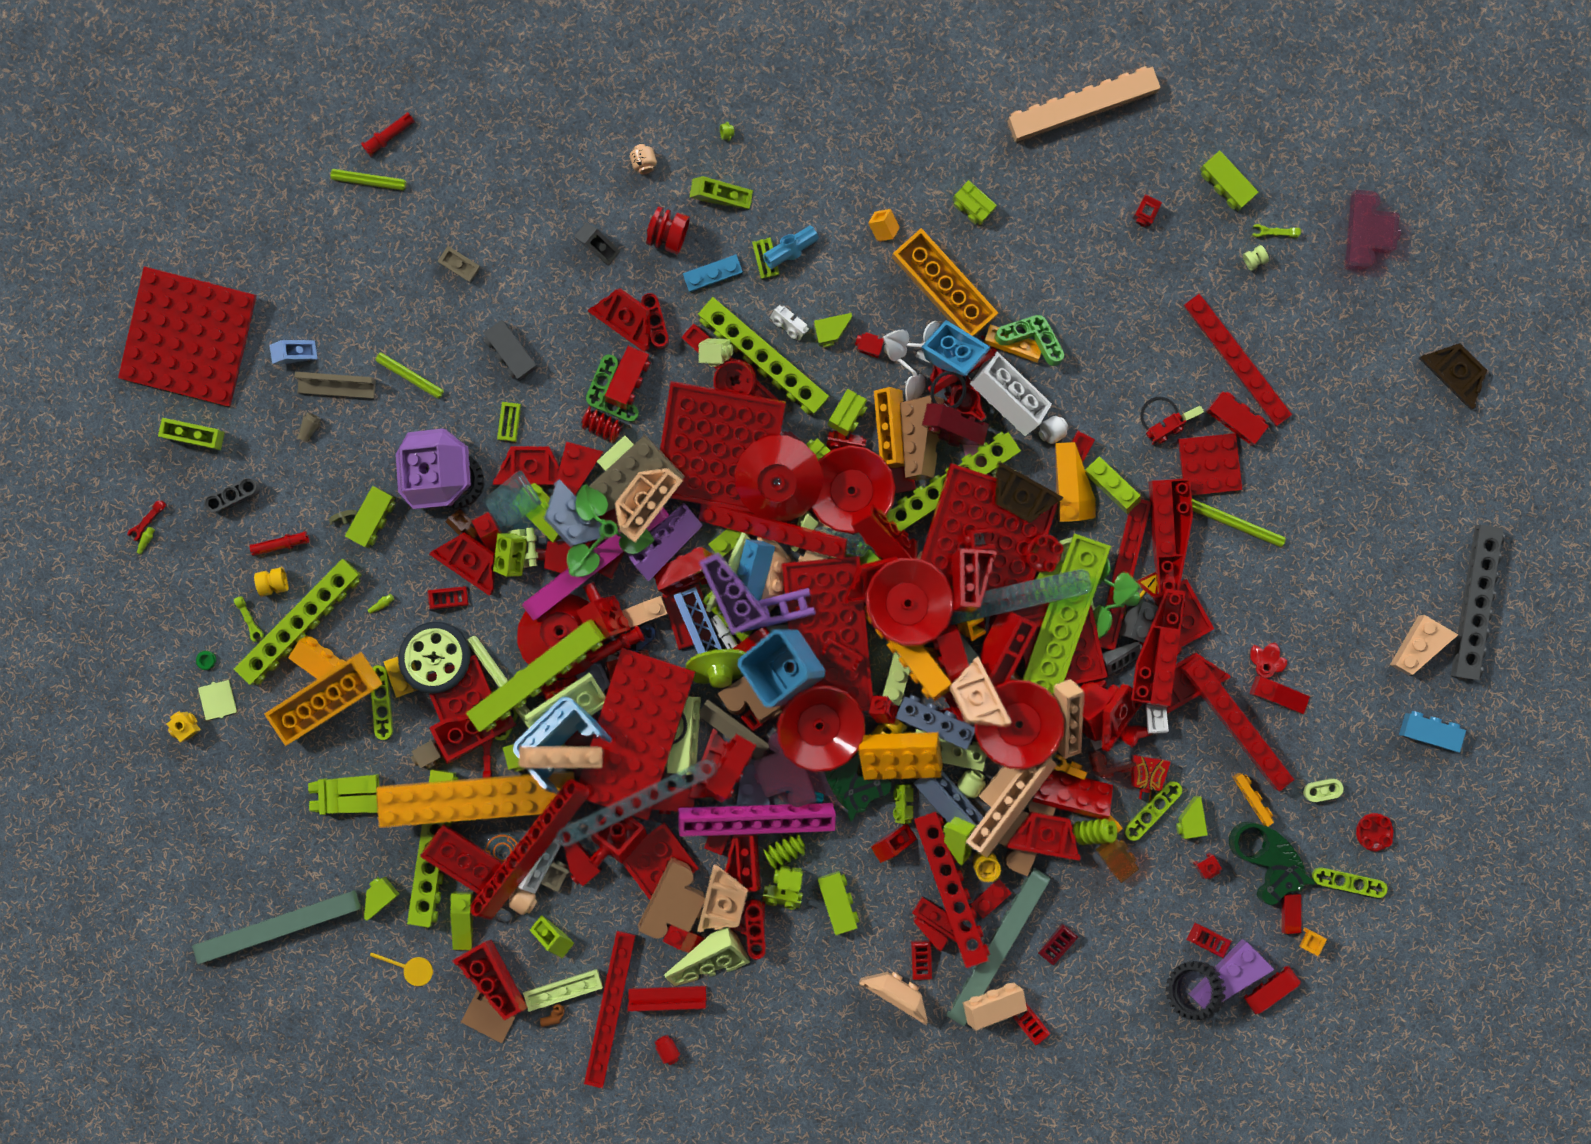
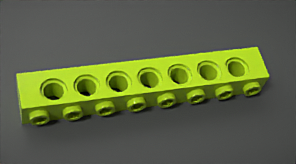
M714 297L698 313L699 322L704 327L708 328L710 326L715 330L713 334L718 339H730V344L733 345L735 353L739 351L744 355L742 359L750 365L753 363L757 366V372L764 378L766 376L770 377L773 380L771 384L778 390L784 389L787 392L786 396L792 402L798 401L802 405L800 408L806 414L812 413L815 415L829 399V395ZM718 316L724 318V322L721 325L714 323V319ZM737 329L739 331L738 336L730 337L728 335L729 330ZM744 342H752L753 347L750 350H745L742 347ZM764 353L768 356V359L765 362H759L757 356ZM774 366L782 368V372L779 375L772 373L771 369ZM794 378L797 384L794 387H788L786 385L787 379ZM804 390L811 393V397L807 400L802 399L800 396Z
M1002 431L993 437L994 442L989 445L986 442L984 446L977 448L979 452L973 456L969 453L961 459L962 463L958 466L987 475L997 468L998 461L1005 463L1020 453L1021 450L1009 432L1004 434ZM994 446L1002 448L1003 453L1001 456L997 457L992 454ZM984 457L987 461L986 466L978 467L976 459ZM949 467L945 470L946 474L942 477L937 475L929 480L931 484L924 488L922 485L914 490L913 493L915 495L909 499L905 496L897 502L898 506L894 509L891 508L886 515L888 522L894 521L901 532L935 510ZM930 489H936L939 492L937 499L932 500L928 497L927 493ZM916 499L921 500L923 503V507L920 510H914L911 506L912 502ZM904 510L907 513L904 521L896 519L897 511Z
M341 559L234 670L249 685H259L266 678L265 674L269 670L273 671L280 664L278 661L283 656L287 657L293 651L291 647L307 636L305 633L309 629H315L320 624L319 619L323 615L327 616L334 609L332 606L337 601L341 602L347 596L346 591L350 587L353 589L361 582L359 578L362 575L346 559ZM339 577L344 579L342 587H338L336 584ZM328 590L331 597L328 601H325L323 593ZM313 604L317 607V612L314 615L309 611L310 606ZM299 618L304 622L303 627L300 629L296 626V621ZM285 632L290 634L288 642H284L282 638ZM271 646H275L276 648V654L274 656H271L269 653V648ZM259 659L263 663V667L260 670L255 666L256 661Z
M437 769L430 770L429 782L459 780V777H456V772ZM452 822L422 824L407 920L409 925L431 927L433 923L437 922L438 911L435 910L436 903L439 904L441 900V892H438L439 884H443L444 873H441V870L435 867L434 872L428 871V862L421 858L420 854L436 834L433 832V825L438 824L441 827L442 824L451 827ZM426 881L432 884L431 891L424 889ZM422 901L429 903V910L426 911L421 908Z

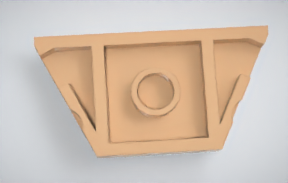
M976 657L951 685L950 690L966 723L1007 727L1011 722L979 657Z
M717 865L713 866L698 932H704V929L708 928L718 930L724 927H738L748 889Z

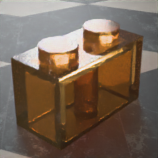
M1116 838L1113 843L1102 844L1095 850L1112 874L1122 883L1138 871L1139 868L1135 863L1137 861L1136 857L1131 851L1127 852L1129 847L1122 839L1118 841Z

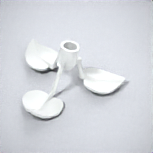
M933 321L928 324L923 334L924 342L921 344L908 343L909 334L905 330H897L883 337L885 341L884 352L888 354L889 359L899 361L913 374L906 382V401L920 398L925 389L926 381L923 374L917 375V372L905 363L901 357L906 355L907 347H922L942 325L941 321Z

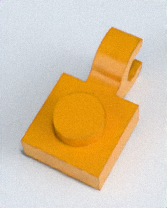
M1055 755L1061 762L1054 769L1065 771L1083 780L1085 779L1087 772L1082 769L1081 764L1074 761L1071 764L1067 763L1063 756Z

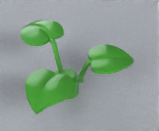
M584 485L580 489L575 505L577 514L585 521L595 518L602 525L599 528L600 538L590 549L584 544H577L569 550L567 564L571 576H586L598 567L599 555L592 551L604 538L609 539L616 534L620 537V548L629 554L639 553L654 542L653 536L647 529H645L636 542L632 541L622 532L619 533L614 522H606L598 517L607 511L608 502L606 497L600 491L588 485Z
M1108 558L1098 585L1103 581L1115 588L1113 591L1115 604L1108 605L1105 608L1099 605L1093 611L1099 641L1109 631L1112 624V615L1109 609L1124 608L1125 605L1137 606L1140 601V594L1137 591L1141 586L1128 573L1123 572L1119 574L1115 583L1106 579L1110 573Z

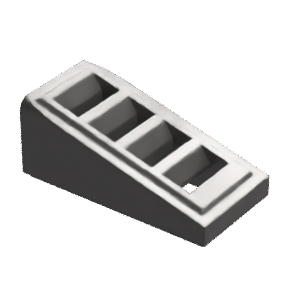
M1139 642L1102 653L1108 675L1138 658L1140 654Z

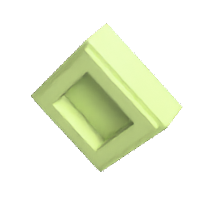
M1198 406L1182 414V420L1188 421L1204 412L1202 407Z

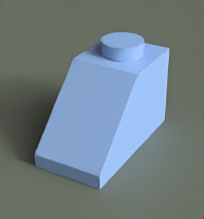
M281 340L270 345L272 364H289L318 359L315 340Z

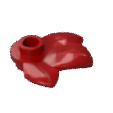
M1276 643L1268 644L1264 650L1256 645L1252 646L1250 659L1256 665V672L1259 676L1270 678L1274 673L1282 672L1286 668L1287 659L1280 657V649ZM1263 666H1268L1269 671H1265Z

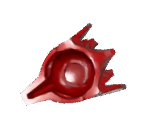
M967 374L965 376L967 380L965 382V398L955 409L962 412L961 415L964 417L972 416L984 422L986 415L982 410L979 392L970 384L972 380ZM960 379L958 380L959 384L953 383L948 385L949 393L946 391L944 393L948 399L947 401L944 400V404L949 407L956 404L962 395L963 387Z

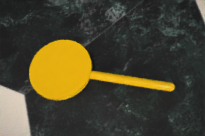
M370 953L371 957L404 968V977L411 985H425L432 977V965L425 958H412L405 965Z

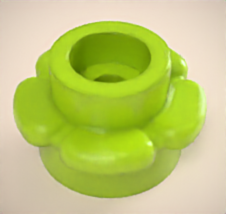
M729 122L720 125L722 140L728 139L730 141L731 137L734 136V127Z

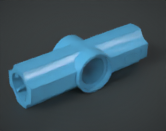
M810 225L795 235H786L781 238L779 245L764 253L763 259L770 269H773L787 259H797L801 256L803 249L818 241V233Z

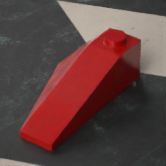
M465 715L447 718L429 727L444 760L449 764L516 726V723L510 715L504 720L501 718L495 722L497 725L487 732L485 729L479 732L470 718Z

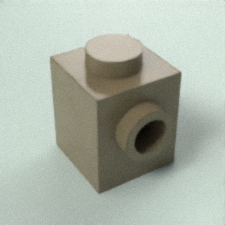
M431 740L411 751L413 754L411 758L416 766L419 765L420 768L426 766L429 769L437 764L436 760L443 757L435 740Z

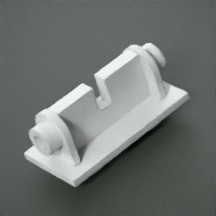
M779 305L774 309L770 318L776 326L786 330L791 338L800 341L809 330L807 324L798 317L792 321L791 318L794 314L785 306Z

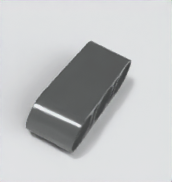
M245 478L209 495L204 501V506L210 512L221 513L258 495L261 486L258 481ZM249 483L254 485V489L251 492H248L246 489ZM232 491H235L236 498L231 501L229 495ZM217 499L219 506L213 509L212 503Z

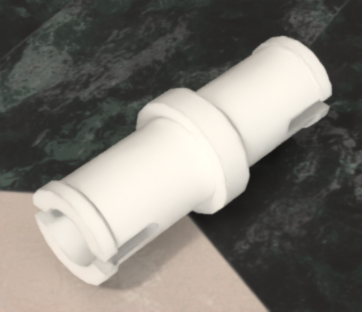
M717 615L710 619L718 633V639L723 641L727 649H733L738 645L731 634L730 628H727Z

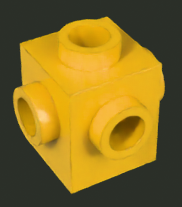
M176 712L170 717L171 721L167 723L169 733L172 737L177 738L179 742H186L201 731L196 724V717L188 712Z

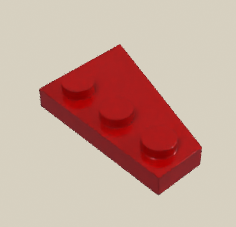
M566 441L556 481L560 479L576 495L604 451Z

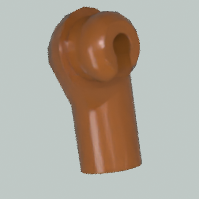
M557 1004L553 1007L550 1016L540 1018L541 1027L559 1024L565 1014L564 1007Z

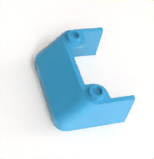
M562 697L515 742L513 750L519 758V746H561L577 730L584 736H591L596 733L597 736L609 743L612 739L599 723L573 699ZM527 768L544 789L554 794L559 792L548 779L554 773L555 768Z

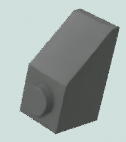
M587 222L574 236L584 247L608 266L620 252L597 228Z

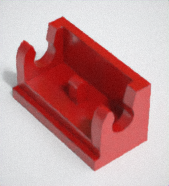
M828 637L820 652V655L853 673L857 670L859 663L863 659V655Z

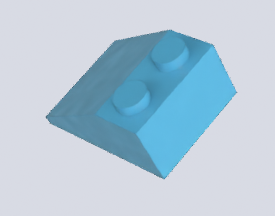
M945 320L923 344L922 350L925 359L940 369L966 376L990 350V346Z

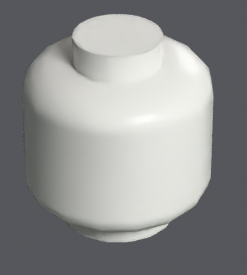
M1052 416L1040 424L1039 436L1043 441L1054 444L1066 437L1068 424L1062 417Z

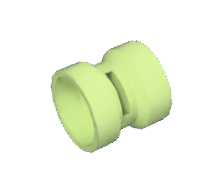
M1262 245L1254 248L1252 252L1248 251L1243 254V259L1251 271L1256 269L1258 265H1264L1269 262V256Z

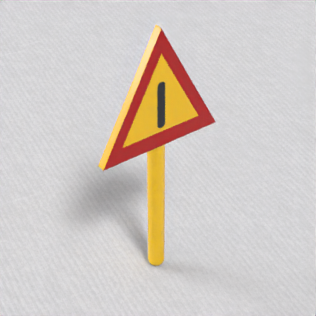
M1155 572L1135 581L1143 589L1140 593V599L1146 592L1152 597L1158 593Z

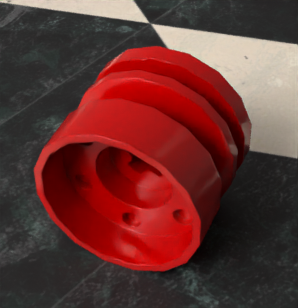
M658 206L648 225L646 244L652 246L656 239L655 247L659 249L664 241L666 242L665 251L678 255L688 231L690 216L677 213L674 219L671 220V210H666L663 216L664 208Z
M740 359L730 360L720 365L713 377L715 389L747 395L752 393L757 382L753 367ZM738 375V380L741 382L733 384L734 380L732 379V377Z

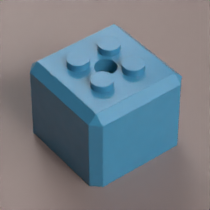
M793 629L774 630L740 657L738 661V667L766 707L786 706L796 694L812 687L824 678L825 669L799 630ZM789 662L794 664V671L792 673L787 670Z

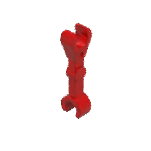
M156 501L152 506V510L143 517L140 524L130 529L127 535L130 536L132 532L136 531L137 537L134 538V541H138L147 525L166 507V504L163 501Z
M493 739L482 745L484 749L483 778L492 777L490 749Z

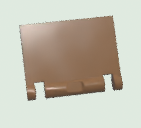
M477 990L461 1023L503 1043L516 1015L504 1020L490 1005L485 996L482 1000L478 998L480 992Z

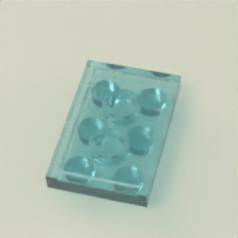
M522 471L516 472L483 499L503 532L510 529L542 503Z

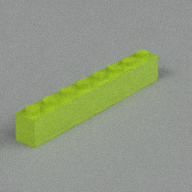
M592 620L586 621L466 713L479 732L485 729L487 732L497 725L495 723L500 718L504 720L512 714L510 710L514 707L519 709L527 703L526 698L530 695L533 698L542 691L541 687L543 685H551L557 680L555 676L559 673L565 674L572 669V663L575 661L581 662L587 657L586 653L592 649L594 652L603 645L601 641L605 639L604 635Z

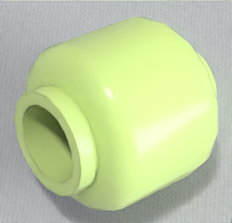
M966 770L958 780L957 787L966 798H976L986 786L985 777L978 770Z

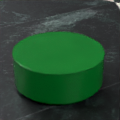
M202 651L196 657V664L202 670L212 669L216 664V656L210 651Z

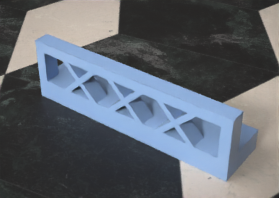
M696 587L674 595L698 654L707 652L710 645L718 650L722 649ZM694 592L697 599L694 607L687 605L683 596ZM688 607L693 609L691 614L689 612ZM695 610L703 613L704 619L702 624L693 621L692 616ZM705 620H706V623H707L708 627L703 626ZM695 625L700 626L699 631H697ZM702 627L711 632L709 642L700 638Z

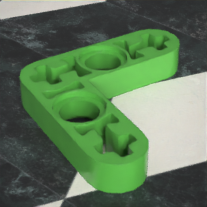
M1035 315L1001 326L995 334L996 342L1003 346L1033 337L1046 362L1051 366H1058L1064 358V352L1047 320L1041 315ZM1023 327L1026 333L1021 334L1016 328ZM1047 337L1051 340V343L1045 344L1041 338Z
M605 355L601 359L588 390L586 401L591 407L625 421L633 422L639 416V411L633 404L627 407V410L633 408L635 416H630V418H627L625 412L621 411V415L618 414L621 410L620 407L615 411H610L607 408L608 402H605V394L618 368V360L613 355ZM610 358L613 359L612 362L615 364L614 367H609L608 372L611 373V376L605 372H600L601 369L606 370L607 365L605 361H609ZM600 376L607 377L608 383L605 386L597 384V379ZM596 386L598 389L604 390V392L601 393L599 391L598 398L600 401H596L593 404L590 396L596 394L597 390L593 389Z

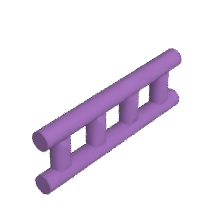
M809 588L759 600V604L769 615L768 619L745 628L740 633L815 615L814 607L808 608L805 597L811 596ZM798 599L800 610L789 613L786 602ZM779 604L782 615L770 618L768 606Z

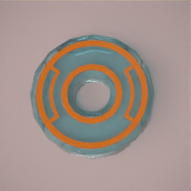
M500 832L492 835L486 841L484 850L504 862L520 841L512 834ZM504 846L508 849L506 857L498 855L499 847Z

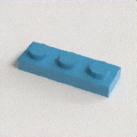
M733 255L685 272L683 276L688 290L691 292L742 274L743 271L737 255Z

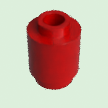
M668 1034L654 1042L656 1045L655 1049L663 1064L668 1063V1065H672L679 1060L680 1052Z

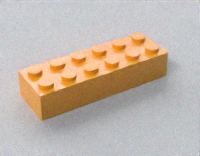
M922 228L892 254V259L949 322L973 337L976 336L997 317L998 312Z
M361 651L267 711L264 715L284 745L287 746L369 694L383 683Z

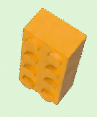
M938 732L864 735L862 743L859 744L858 750L864 780L941 778L943 760Z

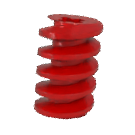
M591 406L587 408L581 421L583 430H586L588 427L590 433L596 430V436L599 437L603 434L604 440L610 437V443H614L617 440L624 425L623 423L621 426H618V419L612 423V416L605 420V413L598 416L597 409L591 413Z

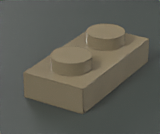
M449 246L446 247L437 261L469 283L472 282L481 268L478 264Z

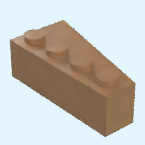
M931 396L900 403L905 478L917 481L934 478L937 459V452L935 451L936 444L939 442V436L928 432L929 429L922 426L927 403H933ZM934 396L938 404H944L945 399Z

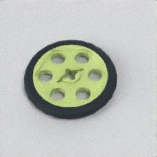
M439 621L427 622L411 630L404 638L398 654V664L402 676L410 686L420 692L438 694L449 691L464 678L470 664V649L464 635L454 626ZM436 633L441 635V641L438 644H434L431 640L432 636ZM417 642L424 644V648L420 652L414 650V645ZM450 644H455L457 651L452 655L448 654L447 647ZM434 653H436V655L441 658L435 659V662L433 663V660L429 659L428 657L433 656ZM418 660L421 662L422 667L419 671H414L412 664ZM448 663H452L455 666L454 671L450 674L445 672V666ZM436 672L437 679L434 682H429L427 679L428 673Z

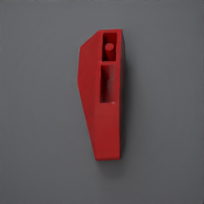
M1191 478L1148 481L1158 596H1163L1166 589L1178 591L1180 589L1193 519Z
M1166 589L1136 661L1131 701L1156 707H1170L1185 591Z
M1002 607L984 640L980 661L993 687L1011 679L1038 626Z

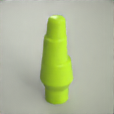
M148 527L143 532L137 549L138 554H142L147 544L150 543L155 529Z
M391 594L383 596L368 609V612L371 614L389 606L390 602L394 601V597Z

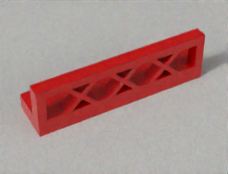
M706 985L628 989V1011L706 1009L707 1005Z

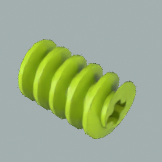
M1108 819L1076 821L1073 827L1075 839L1080 845L1113 843L1117 838V826L1113 820L1110 822Z
M796 832L797 838L789 835V842L783 838V845L776 841L775 849L771 845H768V852L763 848L770 865L774 869H777V862L783 866L784 859L791 862V855L795 859H798V852L802 856L805 855L806 847L798 832Z

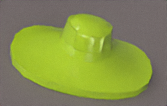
M735 649L704 652L690 658L686 662L685 668L696 671L693 682L710 683L715 688H725L732 684V680L744 677V674L738 667V661L746 652Z

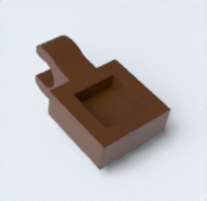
M461 509L457 510L445 521L458 535L465 532L475 540L479 535L476 529L471 526L472 520Z

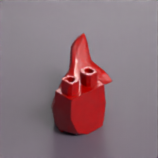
M1103 678L1085 682L1080 687L1084 691L1082 733L1093 741L1102 740L1103 711L1105 706L1114 697V693L1119 689L1118 686L1113 684L1106 690L1107 683ZM1126 726L1120 738L1129 746L1134 747L1138 739L1153 734H1148L1146 726Z

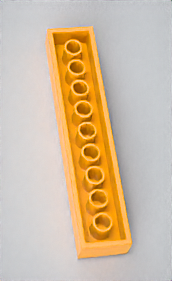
M554 772L548 779L559 791L568 780H574V772ZM532 774L378 786L379 828L542 814L556 794L544 789Z

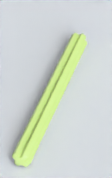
M476 636L470 637L467 640L468 645L500 688L508 682L507 678ZM525 704L519 709L514 707L526 726L530 728L531 725L524 717L530 712Z

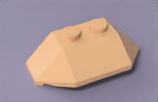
M669 469L638 472L615 502L619 531L636 542L683 480Z
M757 537V540L775 546L761 600L785 594L782 563L792 562V559L778 542ZM779 604L768 606L769 614L774 609H776L779 606Z
M884 972L860 979L859 984L923 1024L926 1025L928 1023L921 992L918 991L919 987L914 983L909 982L907 984L903 982V977L896 972L892 974Z

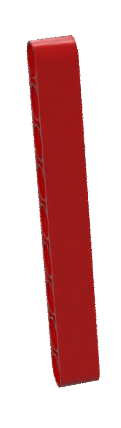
M571 779L563 785L474 899L470 907V912L473 916L491 920L587 799L589 795L587 785Z

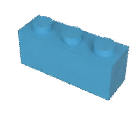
M746 539L737 576L755 599L759 601L762 598L775 546L764 541Z
M1412 711L1411 714L1405 713L1399 733L1400 736L1453 752H1460L1466 730L1460 729L1461 725L1449 722L1447 725L1441 723L1442 719L1430 716V719L1423 717V713Z

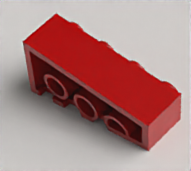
M872 503L853 513L851 524L853 530L863 537L865 543L875 550L879 558H917L918 541L914 538L910 540L906 531L902 530L900 532L897 524L894 521L888 522L887 516Z
M492 939L483 942L452 960L463 971L467 979L474 983L476 989L488 999L490 1005L504 1020L528 1008Z

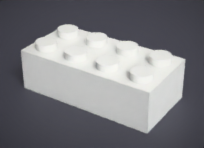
M998 352L995 353L994 357L981 365L970 383L977 392L1024 436L1041 424L1052 405Z

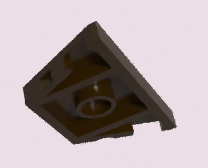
M1461 343L1422 355L1418 358L1470 410L1476 407L1475 402L1478 393L1481 391L1482 381L1485 379L1487 369Z
M1000 461L997 462L995 504L1022 520L1031 523L1040 514L1046 512L1051 506L1063 499L1061 495Z

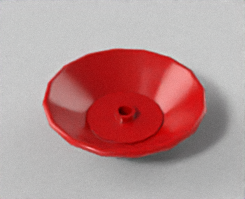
M769 435L753 442L741 454L735 469V487L742 503L755 515L778 521H790L804 515L817 502L823 487L822 468L816 454L804 442L787 435ZM776 478L780 479L781 484H776L774 480Z
M849 445L833 449L818 460L822 468L823 487L817 502L811 509L821 523L837 532L855 534L856 532L851 525L853 513L872 503L885 515L888 514L893 506L896 487L892 471L881 456L868 448ZM850 487L855 488L854 494L848 493Z
M899 558L883 565L872 577L866 592L867 613L874 628L887 640L902 646H921L936 639L948 627L954 611L953 592L947 578L933 564L918 558ZM909 601L910 607H906L904 602Z
M569 593L535 620L525 610L517 630V645L525 662L530 665L579 628L583 623L577 610L586 606L589 602ZM563 630L562 635H557L556 632ZM587 656L579 663L577 661L572 663V669L565 674L559 673L555 677L569 678L586 671L592 664Z
M1010 680L995 686L994 689L1011 724L1007 727L975 724L974 732L980 748L993 762L1009 769H1029L1043 764L1057 751L1064 735V716L1058 701L1045 687L1028 680ZM1022 721L1023 727L1017 728L1015 723Z
M831 686L810 687L796 694L783 708L777 724L778 742L785 757L797 767L812 772L832 771L848 763L858 752L859 744L862 743L865 735L864 715L857 701L845 691ZM817 723H822L820 728H816Z

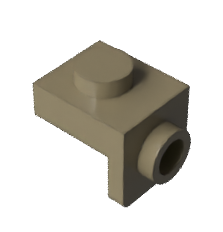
M556 861V863L552 862L540 884L558 892L566 875L569 873V870L566 869L567 865Z

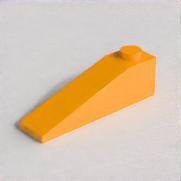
M1075 442L1055 443L1056 493L1063 497L1057 505V519L1060 522L1096 518L1095 496Z

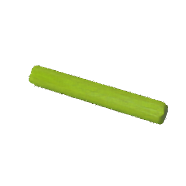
M332 169L330 174L331 179L335 181L402 191L406 188V181L403 179Z
M380 352L377 355L376 362L437 399H440L444 391L385 354Z

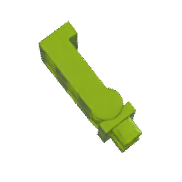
M379 774L334 779L324 778L308 783V792L318 793L319 800L309 801V811L319 812V815L326 813H378L377 794L341 796V794L377 793Z

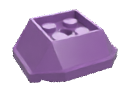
M446 429L407 433L396 453L398 493L412 509L451 506L471 486L468 446L460 442ZM427 465H429L428 473L426 472Z

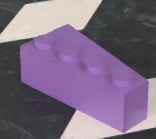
M683 503L664 521L649 531L654 538L653 543L639 553L626 554L649 581L703 525L686 504Z
M719 552L700 561V565L732 634L768 619L769 615Z
M1243 939L1214 967L1216 968L1214 971H1218L1221 974L1219 978H1223L1224 983H1222V986L1226 988V991H1223L1226 997L1222 999V1002L1275 970ZM1206 977L1189 993L1202 1008L1209 1004L1211 998V986Z

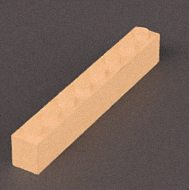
M1144 66L1137 69L1136 73L1130 75L1129 73H1124L1113 81L1111 79L1104 80L1099 86H1087L1081 92L1075 93L1073 91L1064 95V98L1059 100L1053 98L1048 100L1047 104L1041 106L1035 104L1029 107L1027 111H1015L1009 117L1008 124L1014 141L1018 142L1158 93L1161 87L1154 68Z

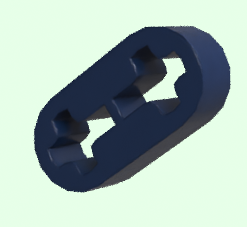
M647 624L639 628L642 634H644V628L647 630L651 629V637H644L645 641L638 642L635 645L637 649H630L631 651L639 652L655 638L656 630L653 626Z

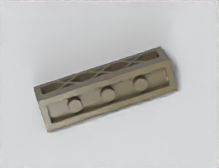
M295 372V378L298 379L297 393L375 399L376 380L372 377Z
M709 699L700 710V717L729 739L738 734L757 745L751 754L756 759L760 760L769 748L770 744Z

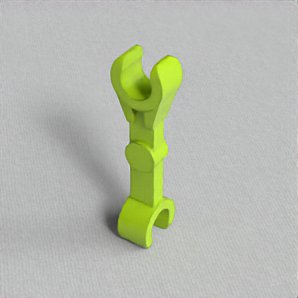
M1255 224L1252 227L1260 229L1259 234H1252L1255 238L1266 235L1298 238L1301 235L1300 228H1268L1260 224Z
M243 597L235 598L233 601L236 607L240 609L244 621L249 627L251 640L257 642L254 638L256 632L260 634L261 638H264V633L255 625Z

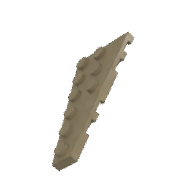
M643 435L589 487L600 491L606 497L608 502L606 512L616 508L615 502L638 472L669 469L680 479H683L685 476L646 435Z

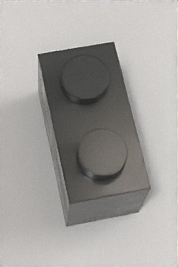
M1141 600L1137 606L1128 605L1119 635L1144 643L1158 607Z

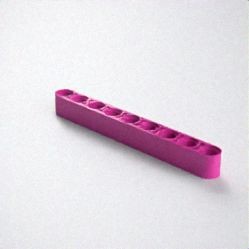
M664 507L661 508L646 528L648 531H651L669 516ZM615 534L595 547L592 552L599 555L600 561L598 567L592 573L582 577H574L569 574V569H566L527 599L522 606L533 620L537 619L624 552L619 546L620 537Z

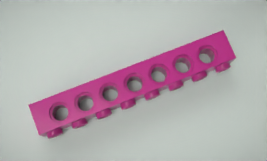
M833 803L678 808L680 836L835 831L836 813Z

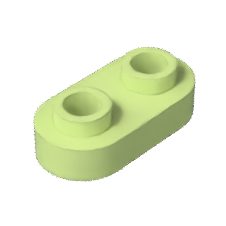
M1326 779L1308 783L1304 787L1303 793L1307 800L1319 802L1340 797L1343 793V785L1337 779ZM1330 785L1335 786V790L1333 792H1330L1329 790ZM1313 788L1316 790V794L1314 796L1310 794V791Z

